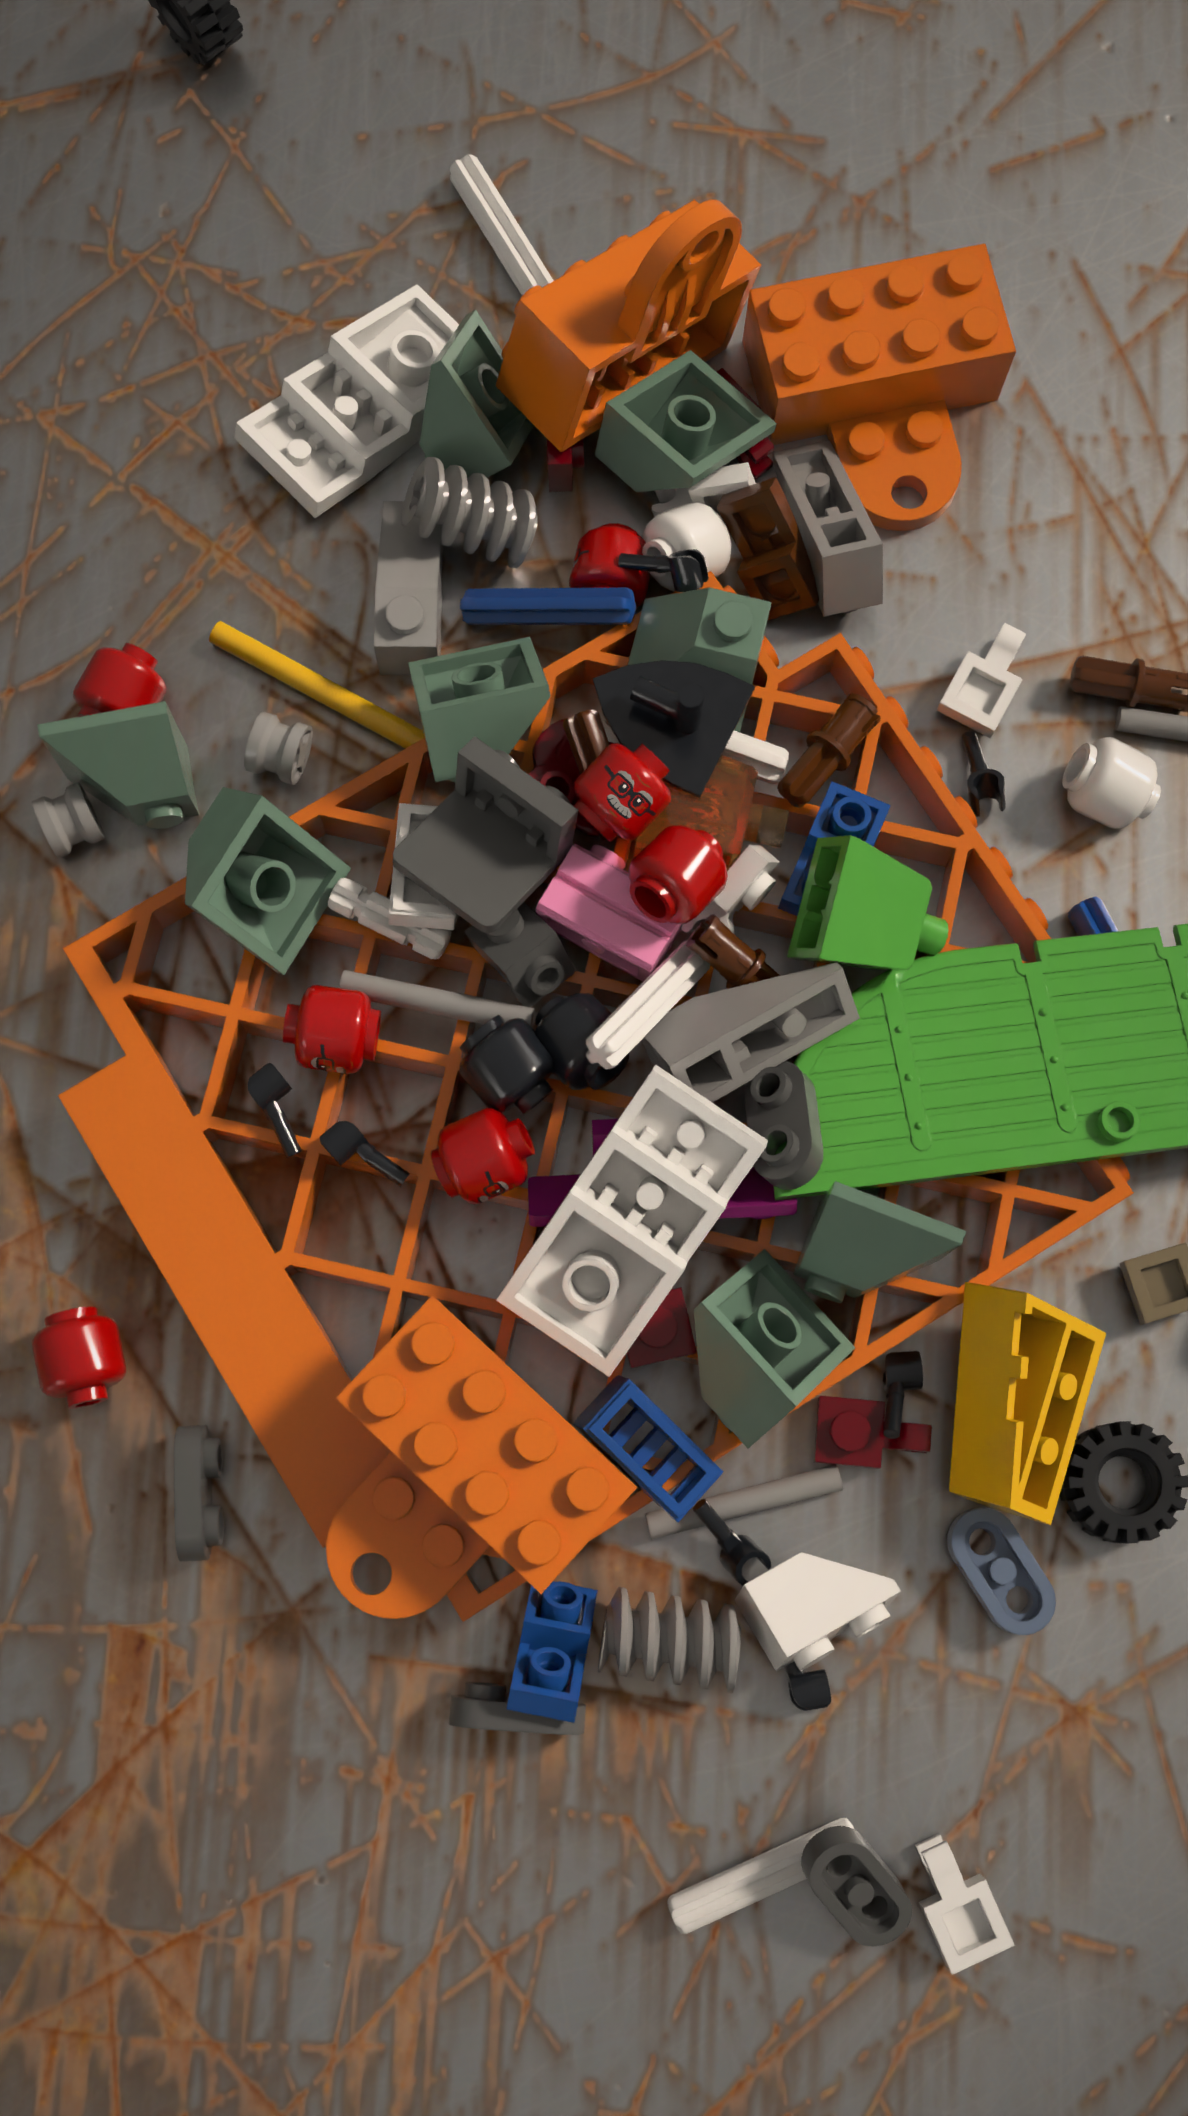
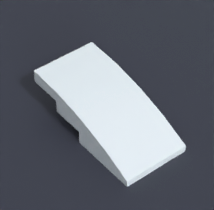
M415 285L331 335L328 353L284 378L281 396L236 422L234 439L314 518L318 517L367 483L420 440L431 365L459 324L420 286Z
M655 1064L496 1301L610 1377L685 1271L688 1261L726 1209L729 1199L766 1148L768 1140Z

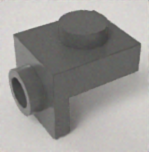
M525 902L494 932H481L473 925L464 931L474 949L507 981L515 997L523 1006L532 1007L547 994L553 992L575 972V967L556 932Z

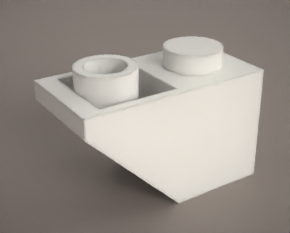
M801 1552L744 1584L735 1602L776 1672L792 1662H795L799 1670L802 1671L819 1662L835 1650L830 1642L833 1638L849 1629L853 1631L856 1638H859L890 1619L891 1616L886 1608L898 1596L901 1590L894 1579Z

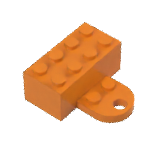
M711 199L702 203L693 200L672 213L670 211L662 212L648 227L631 237L623 235L617 238L605 252L591 260L575 262L566 270L563 276L546 286L541 287L537 285L530 288L522 295L515 306L514 314L516 317L509 341L502 351L503 362L496 387L560 452H563L601 428L606 402L690 350L706 362L727 349L748 299L749 291L752 289L761 268V264L739 243L742 235L741 221L719 200Z
M985 243L750 289L742 339L758 404L761 410L777 423L775 431L767 436L772 444L778 445L827 435L872 524L892 531H909L924 527L938 519L950 506L960 482L962 464L948 410L998 400L1016 353ZM899 487L914 488L921 494L923 504L913 509L903 508L893 500L891 493Z
M432 1295L336 1397L391 1452L345 1500L335 1514L329 1528L326 1543L328 1568L336 1587L351 1604L370 1615L387 1619L414 1616L433 1607L450 1592L490 1547L542 1594L638 1487ZM367 1553L382 1555L391 1566V1581L387 1588L378 1594H368L361 1591L353 1578L356 1562Z

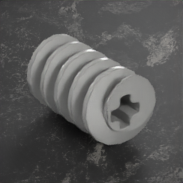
M427 457L413 473L402 510L403 527H406L414 516L419 518V537L428 538L437 524L442 525V545L451 546L459 532L465 533L464 552L473 554L480 542L485 540L487 541L486 559L492 562L498 559L504 547L508 548L507 563L509 568L518 569L524 561L535 536L538 523L537 507L530 491L517 489L512 493L510 486L503 481H495L489 485L487 477L480 473H473L467 478L463 467L458 465H450L444 470L443 463L436 457Z
M618 1587L606 1609L598 1673L601 1672L609 1655L612 1654L616 1656L620 1676L627 1677L638 1658L643 1660L647 1680L654 1681L663 1663H669L673 1684L681 1685L689 1668L696 1667L701 1689H708L716 1672L722 1671L727 1693H733L741 1647V1625H738L735 1607L732 1604L724 1603L715 1621H712L708 1602L698 1599L689 1616L685 1617L681 1597L671 1595L662 1613H658L654 1593L645 1591L636 1608L631 1609L627 1589Z

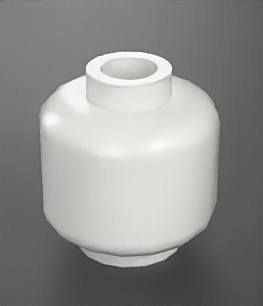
M700 502L684 504L656 515L647 523L642 535L646 542L642 550L643 555L669 556L678 551L697 549L705 558L707 572L712 571L715 577H718L726 570L730 561L732 536L722 517L713 508ZM649 572L662 587L675 591L671 572Z
M1112 737L1098 739L1092 745L1089 743L1081 745L1068 762L1062 779V785L1067 789L1068 802L1076 812L1113 829L1124 828L1137 817L1141 819L1146 818L1155 808L1161 793V787L1156 784L1157 766L1154 760L1149 755Z

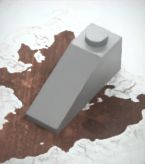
M826 440L772 452L777 479L795 517L810 560L819 596L818 605L823 616L850 613L857 609L883 604V543L831 441Z
M383 501L374 614V650L380 675H410L408 662L441 656L442 525L437 524L426 539L419 537L418 517L414 516L411 522L406 527H403L402 510L404 501Z
M837 962L693 997L670 1010L645 1035L642 1042L653 1067L656 1064L713 1103L753 1080L764 1068L776 1067L860 1019L844 970Z

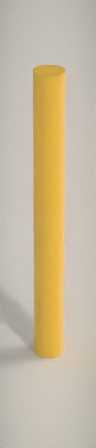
M219 621L213 627L209 636L210 643L406 749L425 738L423 730L232 626Z

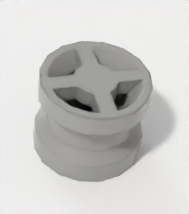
M261 712L252 726L244 756L246 771L261 774L267 770L278 774L281 782L296 785L304 772L309 758L313 739L312 726L300 722L289 726L280 723L277 715Z
M80 782L67 786L64 795L55 799L43 796L32 801L38 822L57 858L69 854L74 844L84 840L93 844L105 839L96 813Z

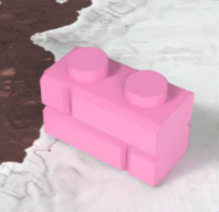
M577 844L572 845L556 876L551 880L539 900L536 914L556 934L643 982L662 963L666 953L681 931L682 924L658 923L648 918L639 910L630 895L631 883L629 873L624 871L626 863L617 854L599 845H593L590 851Z

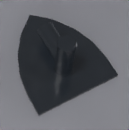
M666 660L627 665L593 678L603 716L619 743L632 752L641 743L644 744L670 770L662 780L698 798L701 797L756 687L728 673L701 664Z

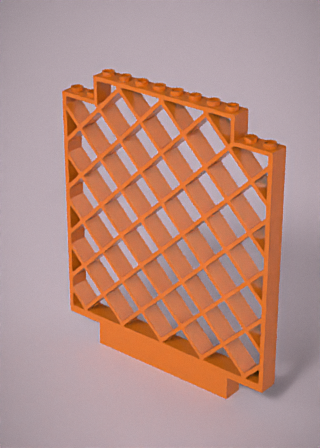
M712 571L708 572L709 579L700 588L710 587L737 594L729 585L723 588ZM641 612L633 616L630 624L613 627L543 668L551 697L533 720L528 740H519L509 753L520 769L527 774L534 769L532 749L540 734L550 726L556 699L584 683L594 685L593 678L628 665ZM840 632L778 669V656L772 644L764 636L752 683L756 687L747 704L744 715L746 719L757 721L754 738L765 741L769 724L809 733L815 730L820 731L836 713L841 704L794 693L829 672L846 696L853 693L869 700L877 708L878 712L876 714L880 715L881 719L859 743L861 748L852 789L862 794H867L875 752L879 743L940 832L884 821L874 845L875 848L885 854L945 867L935 916L946 920L949 931L946 943L940 952L968 949L949 944L965 869L1014 942L1018 944L1019 949L1027 959V961H1022V963L1037 962L1033 949L1034 941L1051 939L1046 932L1048 923L1044 913L1031 898L1024 899L1011 881L1013 877L1011 867L1001 851L996 847L989 848L976 830L978 826L977 819L969 804L960 796L953 797L941 779L943 777L942 768L934 753L926 746H918L907 730L908 719L901 705L892 696L885 698L874 682V670L865 653L858 647L851 648ZM425 738L289 816L290 819L316 840L328 834L386 847L375 893L377 892L389 899L391 895L393 851L395 849L399 803L420 805L427 775L433 772ZM747 775L744 777L742 789L709 781L704 791H712L724 797L730 803L735 814L736 828L730 840L725 861L727 871L739 858L747 823L759 825L761 816L786 821L784 829L786 832L808 836L820 806L806 803L803 807L798 808L791 805L785 798L754 792L757 779ZM662 780L671 793L669 805L687 809L683 806H678L676 797L688 793ZM401 791L394 819L364 813L366 810ZM617 836L614 853L627 863L632 840L627 841ZM560 865L543 881V883L550 884L551 880L556 876ZM186 877L63 948L126 1055L59 1094L58 1097L322 1548H326L329 1528L338 1509L391 1451L336 1399L354 1378L294 1280L293 1275L300 1272L389 1293L373 1358L400 1330L407 1298L426 1302L433 1295L446 1307L502 1319L494 1353L506 1364H508L517 1323L535 1327L496 1301L497 1299L412 1280L434 1190L445 1191L434 1170L431 1151L438 1148V1134L440 1130L451 1124L461 1083H466L460 1074V1062L465 1056L460 1050V1046L474 1033L476 1023L457 1020L449 1055L378 1039L375 1060L370 1061L443 1078L422 1163L419 1164L386 1156L410 1173L404 1182L416 1184L394 1275L303 1254L326 1164L387 1178L364 1162L358 1153H355L340 1166L320 1142V1136L338 1122L350 1074L328 1071L311 1138L295 1135L302 1152L294 1155V1157L303 1158L305 1161L281 1250L277 1251L213 1142L221 1139L285 1154L274 1130L225 1119L247 1034L283 1042L285 1017L254 1011L266 964L246 949H244L229 1005L148 986L163 930L190 913L195 912L185 904ZM760 902L752 910L743 905L739 911L734 912L732 921L736 927L792 939L797 916L778 909V905ZM322 914L308 937L360 949L354 970L357 973L376 976L380 956L383 954L469 974L464 992L467 995L482 998L487 978L507 983L473 947L449 942L445 952L439 959H430L412 950L413 944L408 943L407 946L402 945L359 924L358 921ZM129 950L121 979L116 982L106 963ZM917 951L915 959L928 956L929 954ZM589 953L585 973L575 971L572 976L551 993L563 996H571L575 993H590L603 1005L618 1008L639 985L601 977L603 959ZM814 962L813 968L826 964ZM711 965L710 969L698 981L695 997L708 994L714 970ZM684 995L672 1007V1009L683 1004L684 1002L690 1000L693 997ZM142 1009L223 1028L199 1114L196 1115L137 1017V1011ZM798 1054L793 1057L792 1063H794ZM548 1078L546 1081L554 1090L543 1101L553 1103L536 1176L553 1175L568 1107L619 1118L633 1097L600 1089L593 1090L591 1087L582 1090H572L560 1080ZM1121 1157L1076 1162L1099 1195V1198L1093 1202L1017 1185L1020 1170L997 1172L995 1180L973 1175L907 1184L990 1203L977 1274L967 1281L987 1286L993 1284L1134 1193L1127 1183L1130 1180V1173ZM900 1185L879 1187L877 1197L896 1204ZM518 1186L488 1201L528 1210V1188ZM1012 1209L1063 1220L1003 1258ZM529 1210L513 1274L538 1238L540 1227H533L529 1224ZM776 1216L768 1219H758L754 1241L709 1231L697 1248V1250L749 1262L765 1249L784 1270L794 1272L801 1251L770 1245ZM904 1276L857 1297L848 1340L855 1346V1349L792 1411L963 1303L965 1283L957 1288ZM878 1291L931 1303L930 1306L867 1345ZM626 1354L610 1377H608L606 1386L616 1376H622ZM698 1354L675 1358L674 1360L698 1365ZM717 1414L710 1445L702 1450L713 1462L742 1444L733 1432L729 1433L730 1429L721 1422ZM611 1420L603 1428L607 1434L609 1433ZM590 1442L598 1451H600L592 1442ZM651 1457L642 1468L645 1471L652 1472L663 1459ZM689 1460L685 1461L661 1487L666 1491L674 1488L695 1465ZM642 1489L630 1496L592 1539L653 1500ZM492 1547L483 1554L503 1559ZM514 1570L481 1592L468 1571L450 1590L447 1596L462 1622H464L527 1581Z

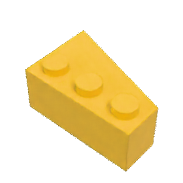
M965 1282L949 1492L994 1510L1051 1525L1106 1332L1027 1292Z

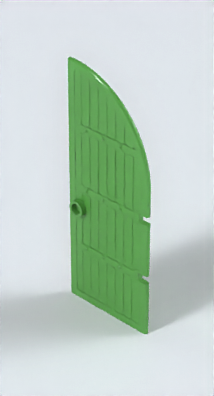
M1188 924L1173 926L1176 946L1163 947L1158 927L1038 940L1033 943L1037 962L1022 963L1017 943L940 952L936 955L915 959L909 970H887L854 990L852 996L860 1019L800 1052L793 1063L809 1077L815 1087L824 1152L821 1167L808 1183L799 1188L783 1190L773 1186L775 1200L824 1195L835 1181L857 1190L1188 1148ZM784 1142L778 1147L775 1155L781 1153L785 1149L787 1142Z

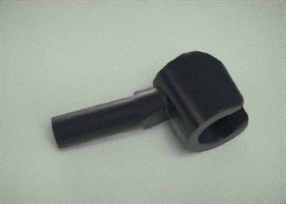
M697 549L678 551L669 556L660 555L659 557L621 553L619 556V567L624 569L658 573L671 572L676 592L700 589L703 583L709 579L705 558Z
M967 731L961 738L971 772L967 780L969 806L975 816L979 817V800L993 798L999 802L1000 811H1004L1006 808L1004 776L997 770L989 769L988 764L985 763L976 732Z
M267 1063L249 1078L248 1091L264 1111L267 1119L270 1120L286 1158L302 1152L284 1111L276 1102L289 1093L292 1088L272 1063Z
M339 1121L320 1136L321 1144L340 1166L355 1153H358L364 1162L400 1187L410 1174L377 1151L376 1147L370 1144L351 1122Z
M919 1351L891 1352L885 1358L886 1370L883 1373V1387L886 1392L887 1406L883 1434L887 1438L896 1439L900 1436L905 1397L904 1390H919L923 1387V1367Z
M702 1499L694 1505L693 1511L714 1535L717 1543L722 1548L720 1552L722 1566L739 1584L743 1586L748 1583L742 1575V1568L747 1560L757 1557L768 1570L771 1568L769 1556L750 1537L736 1535L732 1529H729L706 1499Z
M795 1662L784 1667L788 1675L790 1698L798 1709L807 1711L825 1708L831 1703L830 1687L825 1669L804 1672L799 1670Z

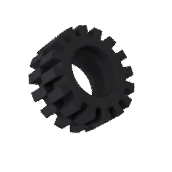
M148 0L151 7L157 9L159 13L157 17L163 26L166 24L169 28L171 38L175 43L179 41L183 52L188 57L191 55L194 62L198 64H207L243 36L241 33L243 25L238 20L240 18L239 12L236 7L231 5L230 0Z
M1119 1421L1096 1426V1428L1084 1431L1077 1437L1078 1442L1073 1447L1063 1482L1064 1489H1061L1060 1499L1061 1501L1068 1502L1070 1510L1066 1513L1073 1522H1080L1084 1526L1082 1530L1090 1536H1098L1103 1538L1102 1541L1112 1543L1151 1541L1160 1537L1159 1532L1162 1529H1171L1178 1521L1173 1516L1176 1511L1184 1510L1187 1499L1181 1497V1490L1188 1487V1475L1181 1476L1179 1466L1185 1464L1180 1453H1172L1169 1449V1446L1173 1443L1165 1435L1152 1433L1153 1427L1145 1424H1131V1421ZM1116 1456H1124L1134 1460L1142 1468L1146 1478V1491L1143 1498L1138 1504L1128 1509H1120L1109 1504L1099 1489L1098 1480L1103 1465Z

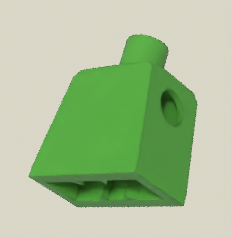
M851 835L817 838L787 957L794 960L825 964L837 962L842 966L867 969L909 970L914 963L917 951L936 955L942 950L948 938V923L942 918L926 913L932 885L925 876L860 838Z

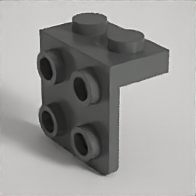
M474 736L458 752L455 790L394 849L393 865L399 872L481 932L491 933L496 931L563 862L573 844L578 809L573 807L568 798L558 789L544 786L520 769L517 762L509 754L502 750L492 749Z

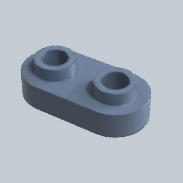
M973 1508L957 1516L948 1531V1550L989 1618L1000 1629L1013 1634L1030 1635L1042 1630L1050 1622L1055 1612V1592L1012 1522L1001 1512L990 1508ZM977 1529L985 1530L991 1539L989 1550L982 1555L976 1554L969 1544L971 1534ZM1019 1586L1026 1592L1028 1601L1022 1611L1015 1613L1008 1607L1006 1597L1012 1588Z

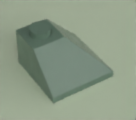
M476 309L464 317L431 365L419 446L425 453V459L427 457L439 458L443 463L444 470L450 465L461 466L465 470L467 478L473 473H480L489 477L510 466L534 426L496 387L503 362L502 349Z
M690 350L606 402L595 456L636 492L688 488L694 486L772 434L777 423Z
M710 587L645 599L628 665L660 660L691 662L728 673L752 684L772 602ZM746 708L734 731H741Z
M530 637L408 662L435 782L444 780L456 782L458 752L474 736L492 749L502 750L509 754L551 697L548 682Z
M166 701L37 724L40 739L67 779L74 784L80 782L86 792L136 825H146L153 829H165L181 824L184 821V817L199 815L188 746Z
M223 787L188 841L185 904L275 972L285 975L326 910L334 886L340 878H346L351 867L262 795Z
M835 1181L819 1202L793 1275L807 1280L804 1287L806 1291L821 1298L842 1303L845 1295L857 1298L941 1260L962 1245L967 1231Z
M765 1249L694 1309L701 1397L718 1415L721 1422L738 1437L747 1449L790 1413L855 1349V1346Z

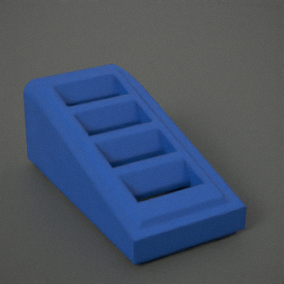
M620 1375L616 1376L573 1423L587 1439L678 1523L723 1473L629 1378ZM628 1403L633 1409L608 1435L603 1428ZM646 1421L649 1422L654 1428L628 1454L622 1447ZM668 1440L674 1448L648 1474L642 1467ZM688 1459L695 1465L694 1468L669 1494L661 1486Z

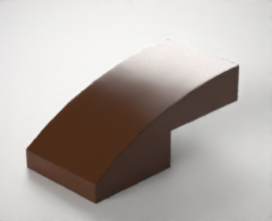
M777 477L724 494L716 508L743 557L737 573L750 597L772 602L768 620L816 606L819 596L810 560L795 517Z

